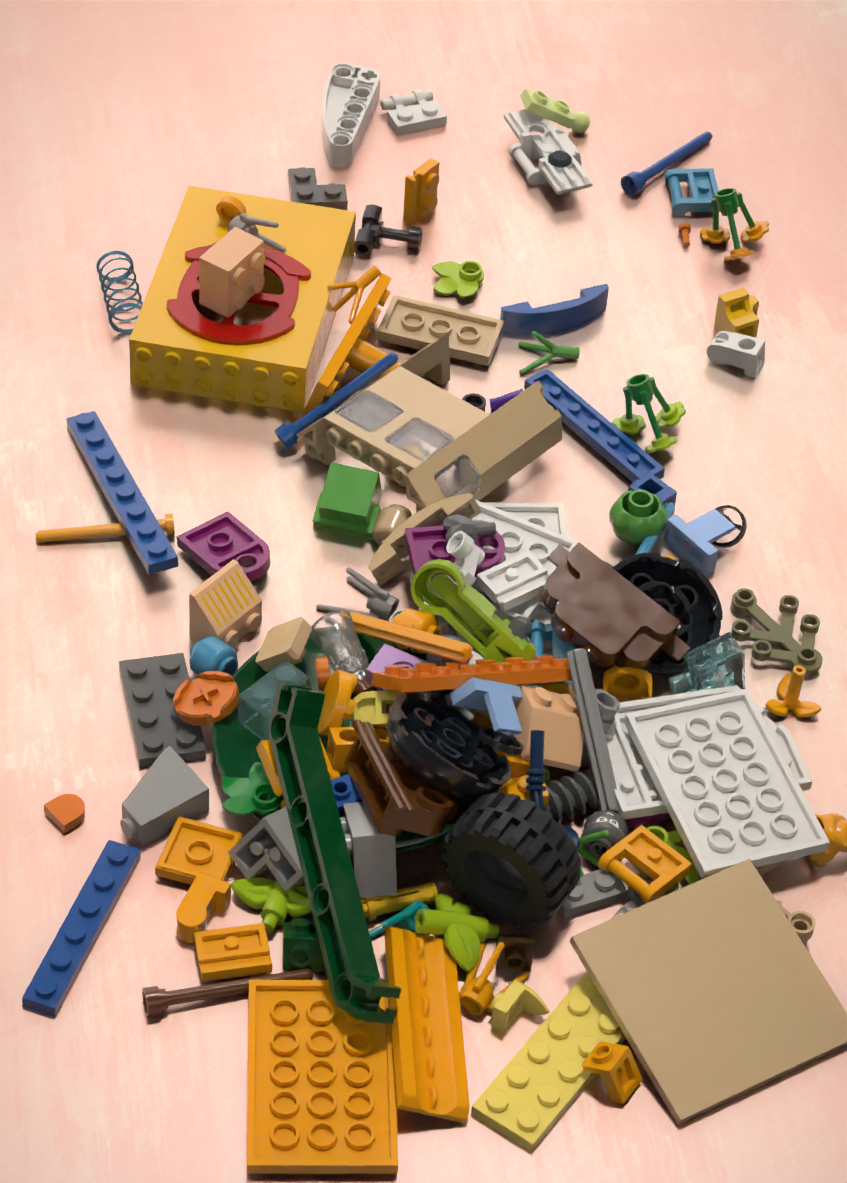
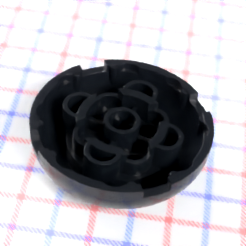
M656 552L630 556L613 567L614 570L651 599H654L657 604L680 621L681 627L677 630L676 636L691 647L679 662H676L662 650L651 662L647 670L649 673L674 674L687 670L686 668L697 663L696 661L703 659V653L699 647L703 649L705 658L709 655L714 640H719L723 611L716 590L700 570L683 559L679 558L677 561L663 557L661 553ZM700 652L699 657L696 659L687 657L690 654Z
M416 692L401 693L397 697L387 717V733L396 755L414 775L430 787L448 796L462 800L475 801L480 796L498 793L503 789L512 775L510 763L506 756L501 755L499 757L492 747L477 737L480 726L474 721L465 718L452 706L430 696L425 701L418 699L419 696Z

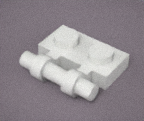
M419 89L412 91L408 95H390L389 99L380 101L383 111L392 109L387 111V121L397 135L447 125V115L437 101L427 102L434 99L432 90L422 91Z

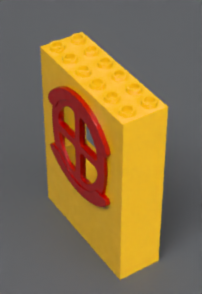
M189 185L129 339L130 384L303 413L309 401L336 312L332 311V307L338 303L343 293V289L328 290L327 286L329 284L346 282L354 258L356 212ZM224 196H233L239 199L246 208V215L250 217L277 222L279 224L278 228L256 225V228H258L260 234L287 249L283 253L264 243L265 262L263 277L265 278V283L262 290L254 294L247 303L278 307V309L268 318L246 326L234 324L238 310L229 318L224 316L222 321L215 322L204 317L196 309L192 300L193 294L199 295V257L209 250L213 243L218 242L228 233L229 224L224 222L216 212V205Z

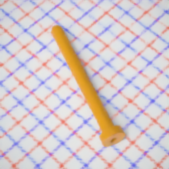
M173 513L165 514V519H157L162 530L166 531L167 536L175 535ZM120 523L39 530L35 533L36 541L39 543L126 535Z

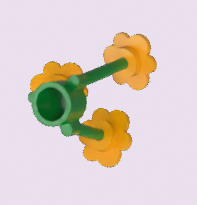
M725 188L717 191L714 194L715 198L711 199L713 225L700 230L701 239L714 244L722 243L723 240H730L731 231L734 249L729 250L730 255L724 256V260H740L743 257L753 255L754 250L747 251L746 247H740L734 214L738 213V207H740L748 223L745 230L740 234L743 242L761 239L763 234L768 233L770 230L769 222L753 221L743 201L742 193H737L735 188ZM719 212H721L722 216L728 217L730 230L719 225Z

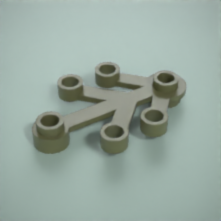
M741 588L732 595L731 611L740 617L751 616L765 629H752L751 625L744 620H737L732 624L731 637L739 642L746 640L755 641L751 652L755 660L790 663L792 668L800 665L806 669L805 676L815 674L822 666L823 657L819 651L814 649L815 634L818 633L820 619L817 616L806 614L801 618L800 631L803 633L801 645L792 637L794 615L799 607L797 597L784 595L780 599L781 623L779 625L757 605V598L752 590ZM771 644L781 645L786 650L772 649Z

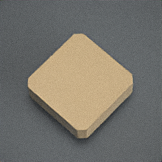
M302 616L272 627L268 631L255 661L265 672L284 665L290 667L301 663L306 653L304 647L313 627Z

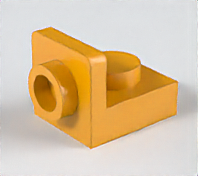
M601 1041L582 1063L584 1071L601 1075L612 1102L624 1104L642 1081L641 1074L628 1046Z

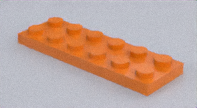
M552 655L535 656V660H525L523 657L505 658V662H496L494 659H478L476 664L448 661L446 666H436L434 663L415 664V668H405L404 665H387L384 672H372L373 686L400 693L457 689L471 678L512 685L572 681L568 659L555 658Z

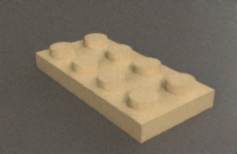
M393 295L377 329L376 339L421 350L449 333L450 357L489 366L503 333L505 321Z

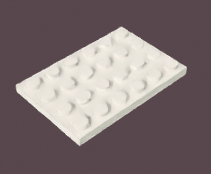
M748 688L636 711L625 715L624 724L701 879L747 859H750L755 867H760L828 850L830 842Z

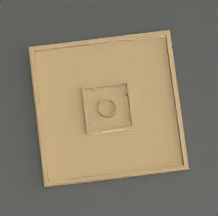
M750 859L571 936L569 941L677 1125L847 1046L846 1010Z

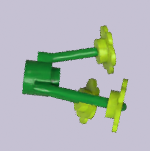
M638 374L629 378L626 382L627 386L622 388L625 396L626 414H623L620 418L613 419L612 424L620 431L631 435L637 434L639 429L646 428L644 417L632 413L633 400L637 405L645 406L655 438L651 440L652 444L646 446L645 451H648V453L661 451L678 442L676 437H668L667 434L662 435L659 426L660 428H665L668 425H677L681 421V417L686 414L684 404L681 401L668 404L657 388L654 377H649L648 374ZM653 394L662 407L656 415L650 403L653 400Z

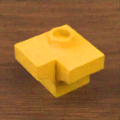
M744 288L719 295L713 328L717 333L728 331L756 338L760 320L757 317L759 300L754 295L749 296V293Z

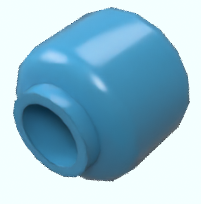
M209 636L203 638L201 641L196 642L190 650V669L197 676L206 671H221L233 676L238 669L237 652L232 646L217 637Z

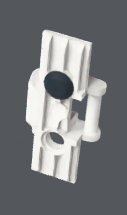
M526 109L504 114L505 121L520 141L509 148V155L518 161L527 174L526 179L531 185L549 183L557 195L593 186V182L581 167L580 152L564 131L557 129L556 126H552L547 119L528 112ZM531 132H540L542 134L537 135L532 134ZM529 157H531L532 160L539 159L538 168L534 167V165L529 160Z

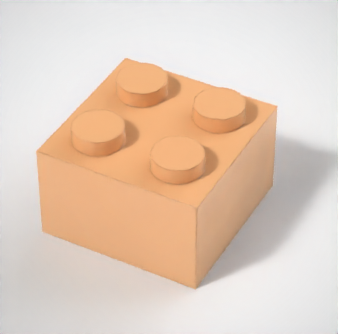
M234 227L199 257V304L229 318L236 310L241 309L254 294L259 293L265 283V278L263 277L265 262L264 240Z

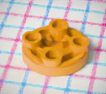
M335 670L330 676L323 691L326 695L318 724L319 735L328 737L329 727H343L344 718L349 720L352 718L356 701L350 699L356 687L357 675Z

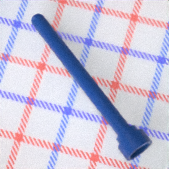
M705 131L643 171H631L621 178L623 191L630 196L636 195L644 189L647 180L711 141L712 133Z
M394 352L389 353L292 424L290 422L287 425L285 423L274 430L279 440L288 450L298 443L297 439L300 438L296 434L324 417L396 364L399 359L398 355Z

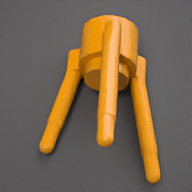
M480 942L479 958L475 966L467 974L464 985L459 991L460 1005L472 1014L481 1015L485 1010L488 1013H492L490 1006L495 998L493 994L494 986L487 978L505 945L503 942L498 943L480 976L475 978L485 948V943ZM525 971L514 980L524 982L530 974L528 971ZM511 982L510 984H508V985H507L504 989H502L500 992L504 993V992L508 989V987L512 984V982Z

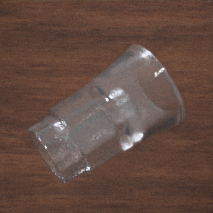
M340 610L320 617L312 625L310 637L321 649L325 657L327 656L333 671L341 670L357 675V681L365 678L366 668L369 666L368 657L355 631L351 614Z

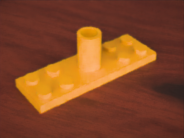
M383 273L379 276L318 380L300 418L325 401L326 397H331L337 391L340 385L337 378H343L348 366L363 373L388 355V353L367 343L366 339L372 329L368 325L374 326L382 312L378 306L384 307L391 294L387 287L392 278ZM398 359V362L396 364H394L392 367L383 372L374 380L376 381L378 378H380L381 376H383L384 374L398 366L400 360Z

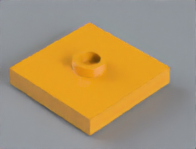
M178 816L155 866V875L192 885L197 874L201 872L226 882L234 864V860L228 851L243 838V833Z

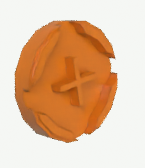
M206 671L199 674L200 678L193 681L189 678L184 681L176 690L173 698L177 716L184 723L199 726L218 722L230 715L237 707L240 699L237 683L234 682L232 676L221 671Z

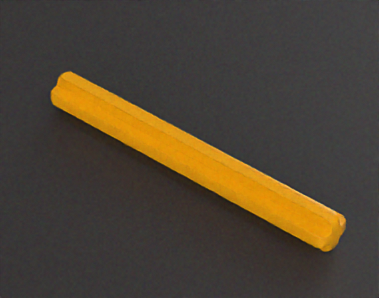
M350 612L343 617V627L348 631L465 663L473 657L471 653L473 648L468 643L356 612Z

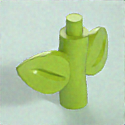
M253 877L249 880L240 879L231 883L233 891L242 902L249 907L262 910V923H264L267 933H272L276 926H281L287 913L293 917H300L311 911L306 886H301L302 884L285 892L277 879L272 881L263 877Z
M440 893L435 898L437 910L419 909L417 911L414 921L415 931L420 934L444 935L445 946L457 964L469 973L479 958L480 942H484L486 938L496 939L499 934L498 925L488 924L486 918L471 915V907L449 895Z

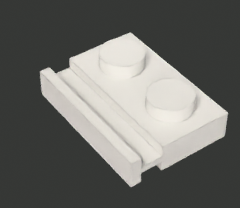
M527 551L477 574L476 584L494 603L497 602L501 606L500 610L502 612H505L539 596L549 575L548 570L530 551Z

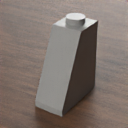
M169 746L163 750L122 803L121 828L128 838L133 837L142 848L171 832L178 816L193 820L209 811V788Z

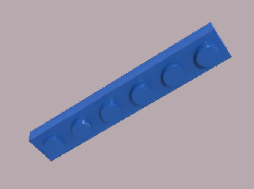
M548 368L525 379L524 389H527L539 380L543 386L545 400L554 410L558 409L562 415V422L630 481L640 480L648 473H652L659 479L664 477L665 468Z
M108 839L22 996L23 1007L54 1017L57 1016L141 859V849Z

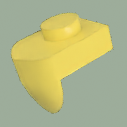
M514 980L504 993L499 992L490 1006V1011L493 1012L491 1028L504 1034L522 1010L535 1015H547L550 1010L543 999L532 988L518 980Z

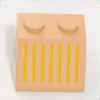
M234 559L189 593V638L195 642L213 636L234 648L241 638L249 632L255 631L261 624L262 600L240 564Z

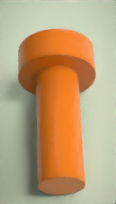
M681 223L678 226V232L682 235L684 247H689L691 226L688 223Z

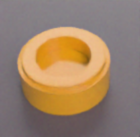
M224 196L216 205V212L224 222L229 224L234 217L240 216L241 213L246 214V208L236 197Z

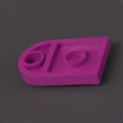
M228 511L176 536L177 546L210 575H214L234 559L240 564L251 582L263 576L271 564L270 549L267 543Z
M443 525L405 528L404 538L413 575L416 574L422 565L431 560L443 559L452 563L455 562L456 558L446 550L448 542H446L445 536L447 530ZM497 531L496 535L477 536L474 539V544L481 549L484 546L495 548L492 551L482 549L485 552V556L476 568L474 577H477V574L503 563L505 543ZM436 573V574H434V575L432 576V578H431V581H432V579H433V577H434L435 575H437V574H444V573Z

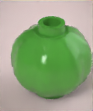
M646 490L627 491L621 494L617 501L612 504L609 510V522L613 527L614 534L619 539L631 545H640L647 536H658L662 529L663 531L665 530L668 523V514L663 502L655 494L649 493Z

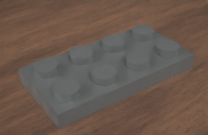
M184 653L119 661V672L139 768L151 767L163 750L169 746L184 762L206 759V749L200 725L194 726L184 723L177 716L173 703L176 690L184 681L189 679Z

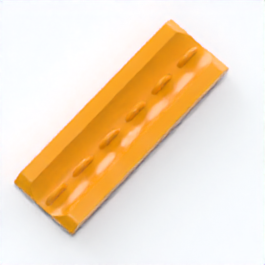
M393 926L384 928L388 981L402 988L399 998H389L390 1008L396 1012L391 1028L397 1107L401 1110L465 1123L470 1111L456 961L449 953L442 938L416 934Z

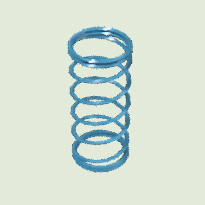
M110 251L103 254L96 264L106 310L109 314V323L112 329L119 333H132L133 328L121 329L113 323L112 319L122 322L135 320L138 318V315L131 319L116 318L114 314L117 311H129L134 308L141 310L143 305L139 284L136 281L137 275L134 272L133 260L126 252ZM111 255H122L126 257L113 258L107 261L100 269V264L106 257H109ZM114 260H125L130 263L129 268H116L106 275L102 274L103 268ZM128 270L118 277H108L114 271ZM131 274L134 275V279L128 278V277H129ZM105 280L112 281L108 286L104 284ZM117 281H132V284L126 288H110ZM108 290L115 291L111 296L107 294ZM123 290L135 291L132 296L125 299L112 298L116 293ZM137 294L139 295V299L133 298ZM110 300L118 301L113 306L109 304ZM126 300H135V301H137V304H135V303H124V304H122V305L117 306V304H119V303H121V302H123V301H126Z

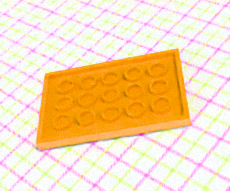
M249 980L247 1174H398L397 1101L391 1024L363 1022L340 1009L333 1000L328 980ZM381 997L379 1007L384 1011L390 1008L389 998Z

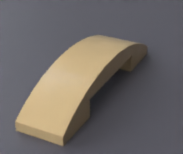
M465 493L442 499L423 508L400 524L381 544L368 566L377 583L381 586L405 569L400 559L408 553L404 538L405 528L443 525V520L447 516L455 514L472 520L481 513L473 495Z

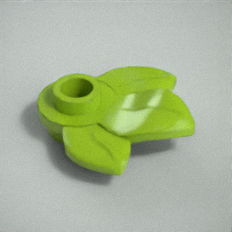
M447 261L432 266V270L441 277L433 287V291L440 295L449 296L457 293L461 298L471 297L478 291V284L484 280L482 266L475 261H465L461 264Z

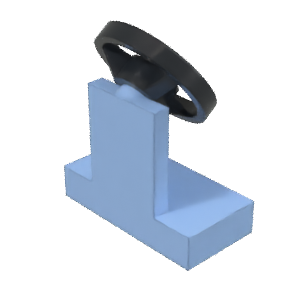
M731 505L714 508L688 523L676 514L668 519L664 542L707 577L714 573L718 549L713 545L720 548L736 545L746 533L747 521L744 514L738 508ZM733 510L739 513L742 525L735 524L729 516L724 515L723 511ZM734 530L740 531L732 541L726 543L715 542Z
M471 678L449 693L453 706L489 712L493 728L482 727L479 729L477 737L482 742L499 751L512 755H521L524 746L514 736L522 733L514 703L523 698L518 685Z

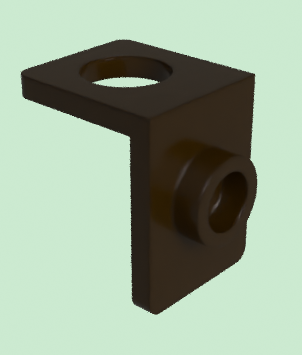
M498 934L496 947L499 942H503L505 946L496 962V970L531 972L535 940L528 935Z

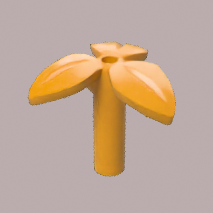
M800 665L794 666L792 674L787 673L779 682L776 694L781 700L770 699L765 704V707L770 712L784 717L787 716L789 709L798 718L810 717L822 710L821 706L816 703L799 700L806 669Z

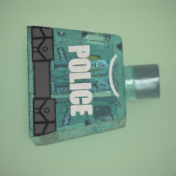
M728 632L686 653L683 656L684 673L669 678L673 694L737 685L740 689H745V654L731 632Z

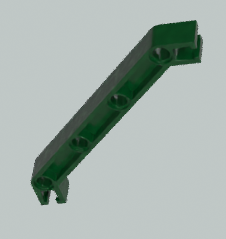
M279 682L269 723V738L332 997L340 1009L363 1022L393 1024L396 1014L395 1010L387 1008L384 1011L379 1007L381 997L399 998L402 988L380 977L318 733V724L326 694L320 691H312V688L308 686Z

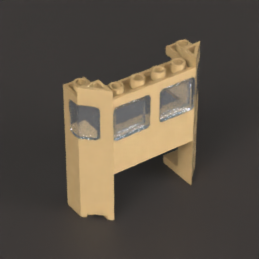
M447 333L296 434V436L305 440L306 453L326 465L336 460V447L354 459L373 468L375 471L405 486L407 499L416 504L417 513L437 501L459 494L471 493L475 500H481L562 440V415L558 409L554 410L545 400L543 386L539 380L492 414H488L423 379L426 376L442 386L450 381L449 333Z

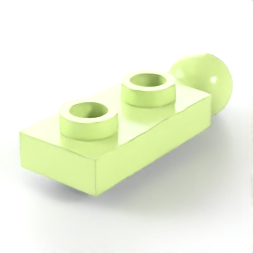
M524 88L519 96L528 112L568 129L571 128L577 133H583L590 127V117L582 111L572 113L571 107L563 100L558 99L555 101L542 91L536 90L534 92L527 88Z

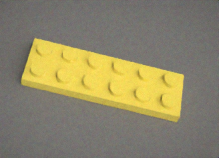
M587 971L480 1095L471 1108V1115L530 1152H533L596 1075L595 1073L584 1071L582 1067L583 1061L595 1046L601 1041L621 1045L626 1039Z

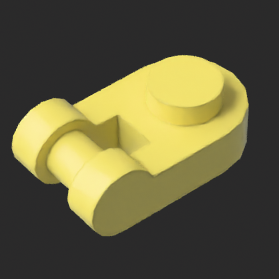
M388 690L368 691L358 694L353 699L356 701L352 716L353 720H361L363 723L370 722L372 726L387 727L389 713L386 714V704H393L401 693Z

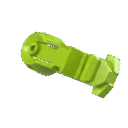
M436 559L428 561L419 568L412 578L410 590L415 604L421 610L432 615H441L486 659H494L496 662H505V658L523 657L525 660H534L537 648L531 642L528 643L525 639L521 640L518 636H514L511 633L512 630L508 627L510 621L507 618L502 621L494 613L496 608L482 594L466 583L464 574L455 564L448 560ZM436 573H444V574H437V575H435V576L433 577L432 581H431V578H432V576H433L434 574H436ZM421 596L422 599L430 605L427 606L425 603L422 602V600L419 597ZM475 634L482 641V643H480L473 635Z

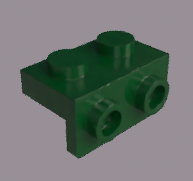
M305 918L284 922L283 970L294 971L307 968L312 970V972H326L315 923Z

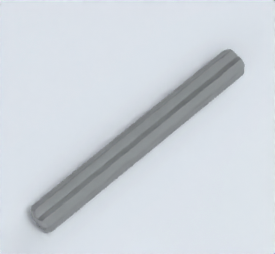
M581 648L567 652V659L601 810L617 812L618 807L614 789H617L587 652Z

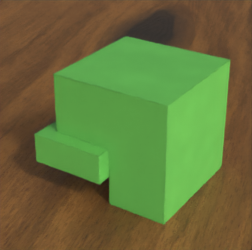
M331 462L312 520L313 526L373 539L372 531L378 513L381 510L380 506H378L382 495L379 472Z

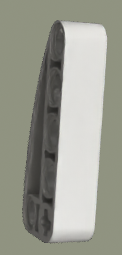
M339 63L331 68L323 96L322 140L327 159L332 166L340 168L349 166L359 148L380 99L381 74L375 69L347 63Z

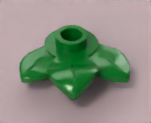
M255 762L252 765L249 778L222 777V788L228 798L222 804V808L227 812L239 816H245L254 812L269 815L281 808L283 795L277 796L274 793L262 763Z

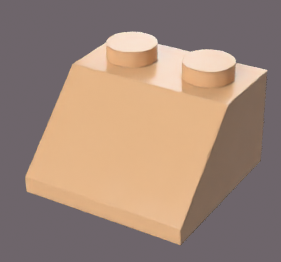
M521 684L520 690L523 698L514 703L522 733L514 735L524 746L520 755L521 758L530 761L531 730L544 731L543 764L577 772L581 764L584 731L577 699L569 694H559L547 691L542 687L535 688Z

